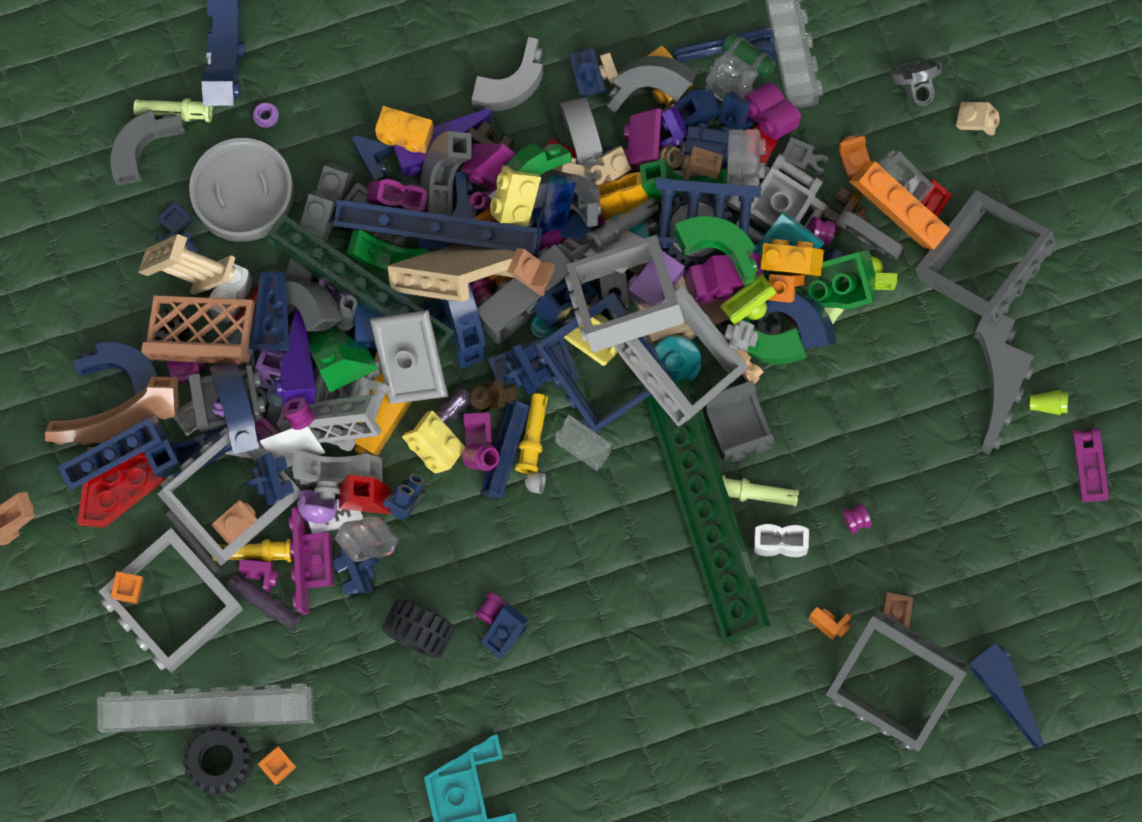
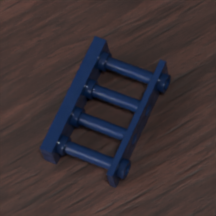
M656 178L655 189H660V195H663L659 237H657L660 247L671 248L672 243L678 244L676 238H669L673 196H676V191L686 192V197H689L687 219L698 217L699 198H702V193L713 194L712 199H715L713 217L724 219L725 200H728V195L739 196L738 201H741L739 228L749 235L751 202H754V197L761 198L762 187Z

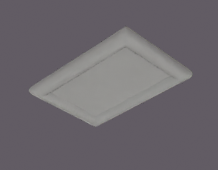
M429 311L371 318L370 323L384 382L390 386L387 394L389 403L396 404L448 397Z

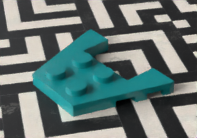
M497 734L424 777L434 822H517L515 813L487 819L476 765L503 759Z

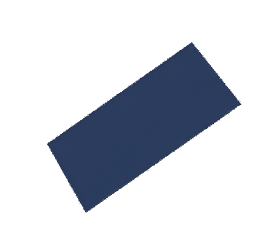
M574 210L558 237L585 239L592 226L587 227L579 213Z

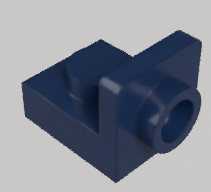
M732 91L726 93L718 120L737 132L752 126L754 120L747 117L751 103Z

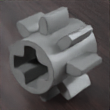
M739 321L734 326L728 325L724 336L726 337L725 339L730 340L728 346L745 352L749 346L755 347L758 333L753 332L755 326L745 321Z

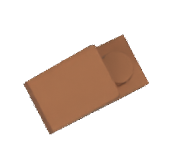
M517 248L507 272L540 296H544L553 277L555 264L542 262L525 249Z
M887 592L884 613L909 627L913 597Z

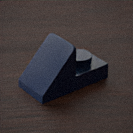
M357 135L352 137L354 147L372 180H385L384 175L387 174V171L381 159L393 153L391 145Z
M507 604L503 607L481 643L498 658L502 659L527 630L525 625L529 620L510 604Z

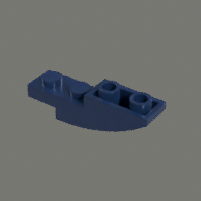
M469 283V300L459 302L443 299L445 316L451 326L457 364L461 369L485 360L483 346L486 345L483 330Z

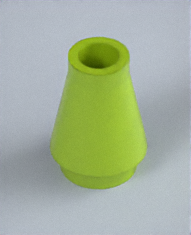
M1060 389L1030 395V410L1056 415L1068 413V392H1061Z

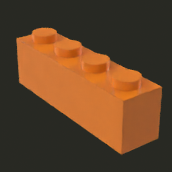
M865 161L849 181L924 249H935L950 231V228L875 161Z

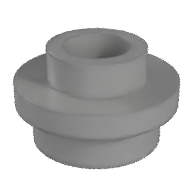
M319 481L317 482V488H314V493L319 494L320 499H335V495L341 494V489H338V482Z

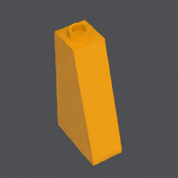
M377 352L374 361L380 362ZM381 372L375 381L385 384L383 373ZM371 390L370 395H374L375 391ZM384 395L375 420L381 428L380 435L356 438L354 451L359 455L371 454L378 456L412 401L390 404L388 395Z

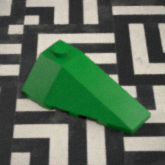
M869 250L822 262L821 276L805 275L804 285L795 287V290L810 295L823 308L853 309L874 303L876 274Z
M335 325L328 331H307L309 350L330 392L378 370L369 350L339 330Z

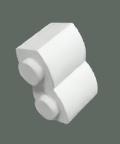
M233 263L235 272L232 279L216 287L209 298L244 299L252 286V278L249 271ZM213 306L209 309L215 318L223 312L220 306ZM237 307L230 313L233 318L237 316L240 307ZM228 316L222 320L228 324L232 322Z
M764 524L755 528L754 553L761 556H775L781 553L788 557H801L807 554L809 547L808 528L799 525L781 528L772 524Z

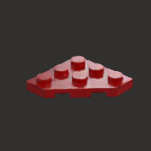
M144 452L83 484L77 524L79 526L106 528L164 482V478L154 474Z

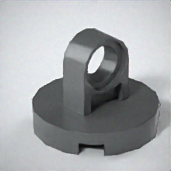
M928 59L929 64L920 63V60L897 66L895 71L890 72L892 82L898 85H906L908 96L913 103L921 106L928 105L934 98L932 78L937 77L943 72L939 59ZM920 87H925L927 90L926 97L923 100H918L916 97V92Z

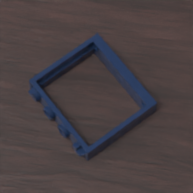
M617 292L611 293L588 309L590 318H593L609 306L617 318L631 314ZM575 318L537 344L536 347L539 350L537 355L542 364H548L553 371L551 377L558 387L563 386L568 393L565 397L573 409L577 407L583 415L580 417L583 425L585 424L588 430L592 429L595 433L652 394L646 388L599 420L551 349L552 345L580 327L577 318ZM647 336L639 337V341L669 378L674 380V376Z

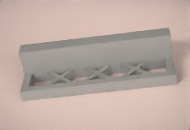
M374 395L314 402V404H310L307 407L315 415L313 422L308 427L319 443L379 436L381 428L372 416L378 401ZM281 413L277 422L281 432L292 429L289 419ZM366 422L369 428H364L355 423ZM333 425H341L349 430L343 431ZM317 427L319 429L326 431L327 433H320L311 428Z

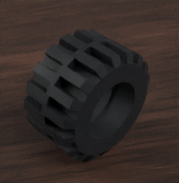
M406 599L395 600L381 628L394 641L430 658L442 657L455 631L452 623L441 615Z
M217 725L215 728L212 726L205 727V731L201 732L199 730L195 733L197 736L194 739L190 737L187 742L189 744L188 748H184L183 754L185 759H182V764L185 767L184 772L194 786L208 795L225 796V793L233 794L236 792L235 789L238 787L242 788L245 785L244 781L246 778L249 779L251 776L250 769L253 768L254 764L252 761V751L246 740L229 727L224 728L222 725ZM217 746L229 748L233 754V762L230 769L219 776L209 775L203 766L207 752Z

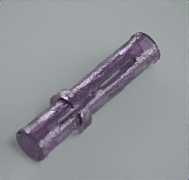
M236 573L232 576L233 580L229 579L226 587L265 612L266 617L270 620L274 618L290 631L295 628L293 624H298L300 616L284 607L279 599H272Z

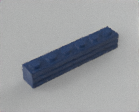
M517 400L507 402L494 448L499 453V462L493 469L486 471L480 491L481 494L493 499H502L530 406Z

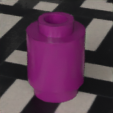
M472 443L464 449L462 459L464 465L469 469L489 471L498 464L499 453L491 445Z

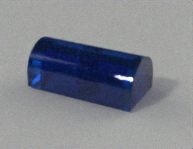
M561 175L549 177L539 227L544 232L562 230L568 221L576 182L568 177Z

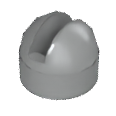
M531 472L525 478L527 489L533 493L541 494L545 487V473Z

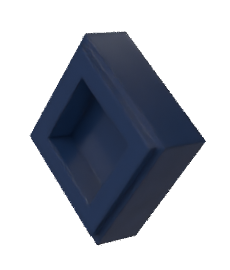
M175 201L157 218V221L174 235L182 233L194 221Z

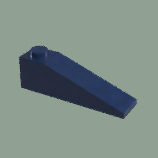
M994 643L970 662L971 667L969 669L1037 751L1044 743L1014 666L1010 661L1012 657L1003 646L998 647Z

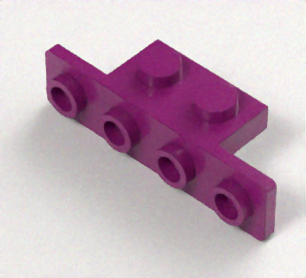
M292 507V515H289V527L293 531L290 551L294 557L295 567H292L291 575L293 582L296 583V593H293V605L297 608L298 612L307 615L310 614L308 589L334 586L331 534L325 532L305 535V519L300 515L297 507Z

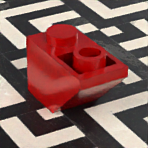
M349 474L339 483V489H341L339 509L390 514V507H385L383 503L391 494V488L378 479Z

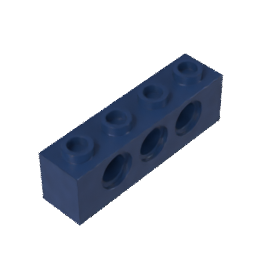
M155 415L57 468L69 490H72L168 439Z

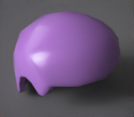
M302 490L297 508L300 515L307 521L315 524L327 523L335 517L337 500L320 499L319 494L314 493V491Z

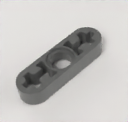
M842 211L836 222L840 228L886 258L897 260L903 250L899 243L851 212Z

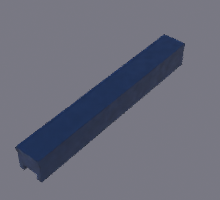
M336 200L335 203L337 206L333 226L500 250L516 251L519 248L536 255L540 251L543 229L342 200Z

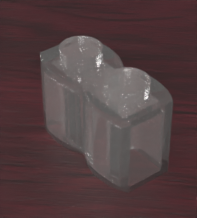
M367 517L362 521L344 522L340 526L335 540L352 561L360 562L371 557L380 558L393 553L399 538L381 517Z

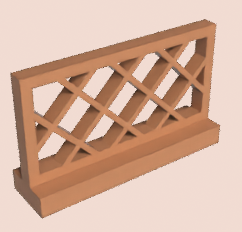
M154 296L147 342H143L141 352L149 360L221 364L236 361L237 364L249 365L250 354L247 351L255 302L246 299ZM160 304H171L174 310L162 318L159 314ZM188 305H196L199 310L187 320L181 311ZM213 306H220L223 312L214 320H211L206 312ZM237 307H246L245 315L236 322L230 313ZM179 314L185 322L172 331L167 323ZM204 315L209 324L197 332L191 324ZM228 316L234 325L222 334L216 325ZM165 326L171 334L162 341H156V332ZM189 327L195 335L187 342H181L177 336ZM214 328L220 336L212 343H206L202 337ZM239 329L242 333L241 344H230L226 338Z

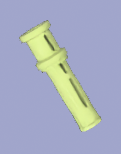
M190 98L183 99L182 102L139 99L134 101L135 116L154 111L156 116L174 114L176 116L180 115L184 121L204 119L206 122H211L213 116V106H203V102L191 101Z
M722 475L728 496L739 498L741 502L747 501V499L797 506L799 490L749 483L750 480L745 478L735 480L728 479L725 475Z

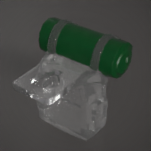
M732 32L723 42L722 50L725 53L722 57L715 59V64L707 76L705 89L713 90L715 97L721 101L724 100L725 94L730 91L745 99V95L752 92V84L758 75L765 78L772 73L776 60L771 58L768 53L761 51L746 41V38Z

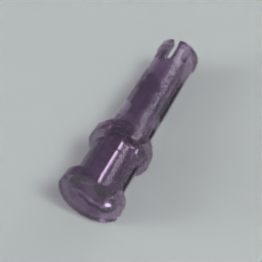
M460 385L447 401L440 403V409L436 413L445 425L451 420H457L459 414L471 404L469 394Z

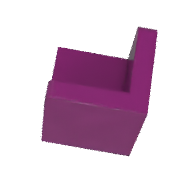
M490 413L464 414L466 446L472 443L492 446V421Z

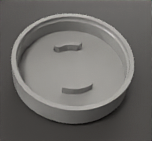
M234 138L216 144L202 155L191 174L189 192L193 208L199 220L209 231L229 241L248 242L269 235L285 221L294 200V183L288 165L273 147L255 139Z

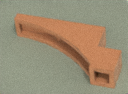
M151 377L147 387L118 407L86 418L50 421L45 430V441L54 442L55 444L78 442L82 445L103 443L156 415L158 419L175 417L179 406L178 380L175 377Z

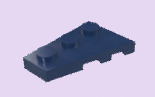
M261 272L249 346L251 350L289 351L286 277L284 273Z

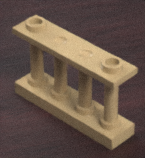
M176 234L146 248L138 273L146 276L158 271H164L193 283L190 293L196 295L230 281L235 272V266H233L235 257L228 256L219 261H214L187 250V246H185L187 238Z

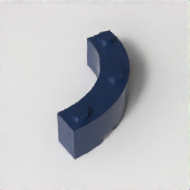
M207 0V16H213V25L210 26V32L207 33L206 54L209 66H205L201 81L203 106H234L236 97L241 95V85L239 82L240 57H245V43L241 42V1L245 0Z

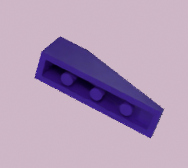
M487 108L434 126V133L429 148L434 140L444 132L467 133L471 127L476 129L483 121L489 124L492 122L490 109ZM393 145L403 176H417L421 174L427 154L411 152L404 147Z
M297 307L289 335V351H285L280 380H275L276 396H281L282 406L288 400L295 397L305 398L308 405L314 404L316 387L307 330Z

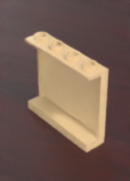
M458 243L389 265L390 289L393 292L463 302L470 299L468 283L493 274L513 277L507 270L516 251Z

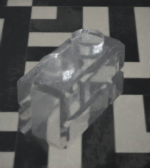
M760 130L729 131L728 184L760 187V178H765V163H760L761 154H766V140L761 139Z

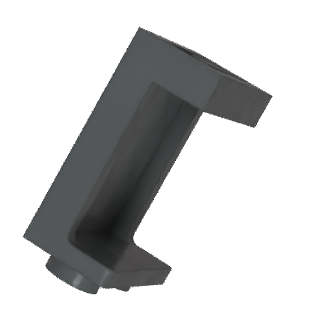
M246 365V369L240 370L248 396L254 422L262 421L261 412H266L263 396H258L257 387H261L259 371L254 372L252 365ZM199 374L190 375L189 381L196 424L200 432L226 428L224 417L215 414L212 409L214 399L218 397L215 392L212 376L201 378Z
M753 380L721 391L704 406L724 461L730 459L731 462L742 460L746 457L747 453L752 451L762 453L771 448L770 445L774 444V436L770 433L756 396Z

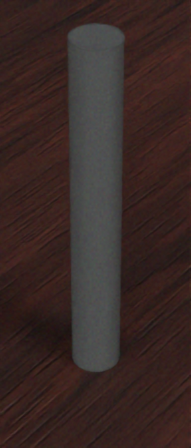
M172 510L166 513L167 518L199 560L214 576L218 574L221 569L212 560L201 543Z

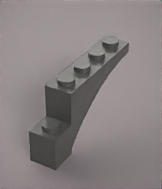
M334 162L324 165L317 190L309 193L285 275L286 281L313 282L319 259L322 256L333 227V220H335L336 200L343 201L348 195L355 169Z
M1004 315L996 323L982 317L973 337L978 339L982 347L991 384L990 418L980 451L989 455L993 448H999L1004 437L1000 433L1003 424L1009 426L1015 413L1010 410L1014 401L1019 403L1025 390L1020 386L1024 378L1030 379L1035 365L1031 364L1033 355L1008 345L1011 344L1017 330L1012 328L1015 320Z

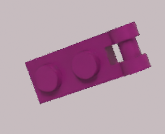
M1093 428L1089 432L1072 430L1081 503L1108 500L1109 494L1100 429ZM1083 442H1091L1093 448H1084Z

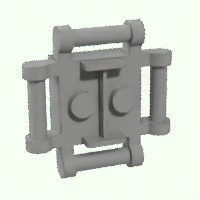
M780 153L771 168L755 159H752L748 164L749 169L739 185L751 186L757 174L764 177L759 187H762L761 198L754 197V202H751L750 219L753 220V223L768 231L783 211L799 222L810 206L814 211L804 226L807 228L813 216L821 219L829 208L828 205L815 198L816 192L823 181L818 177L814 179L786 161V157ZM779 169L783 170L790 176L809 187V189L805 188L793 179L789 178L788 176L780 172ZM729 195L725 203L730 208L740 212L741 201H738L739 196ZM738 219V221H737L736 224H735V225L738 226V227H739V219ZM749 226L748 237L758 243L764 235Z
M377 361L374 362L378 370L333 392L329 391L317 366H315L313 371L316 387L314 402L370 395L371 390L375 391L374 397L378 401L372 414L375 420L384 395L388 394L390 386L375 381L376 377L382 372L380 362ZM363 422V424L355 423L364 428H369L366 422ZM333 425L336 427L344 428L343 431L349 430L341 425ZM317 427L311 428L320 433H327ZM355 439L329 441L327 443L338 445L343 450L351 451L355 445Z

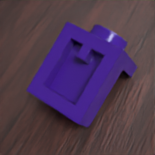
M674 103L665 107L662 112V124L667 131L670 130L671 132L660 140L662 147L667 144L670 147L680 144L684 141L683 137L688 132Z

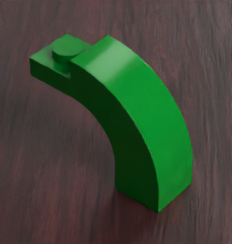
M533 143L513 156L506 166H509L513 171L535 173L540 176L548 170L572 162L571 153L561 144H551L542 150L537 144Z
M665 159L640 165L643 189L650 198H653L658 204L662 205L663 195H660V189H655V179L683 180L684 176L674 173L669 168ZM726 169L720 170L717 179L701 175L690 177L688 180L730 184L729 174ZM676 191V196L685 192Z
M712 216L693 217L675 224L673 234L683 255L702 248L721 250L732 260L744 286L754 282L758 269L754 259L748 256L753 254L755 246L748 235L738 226L727 220Z
M353 230L347 255L358 260L359 265L389 276V265L430 251L393 246L361 230Z
M747 317L741 320L750 323ZM754 328L753 332L758 333L755 347L749 346L746 351L751 357L770 364H788L807 358L797 328L778 335H767Z

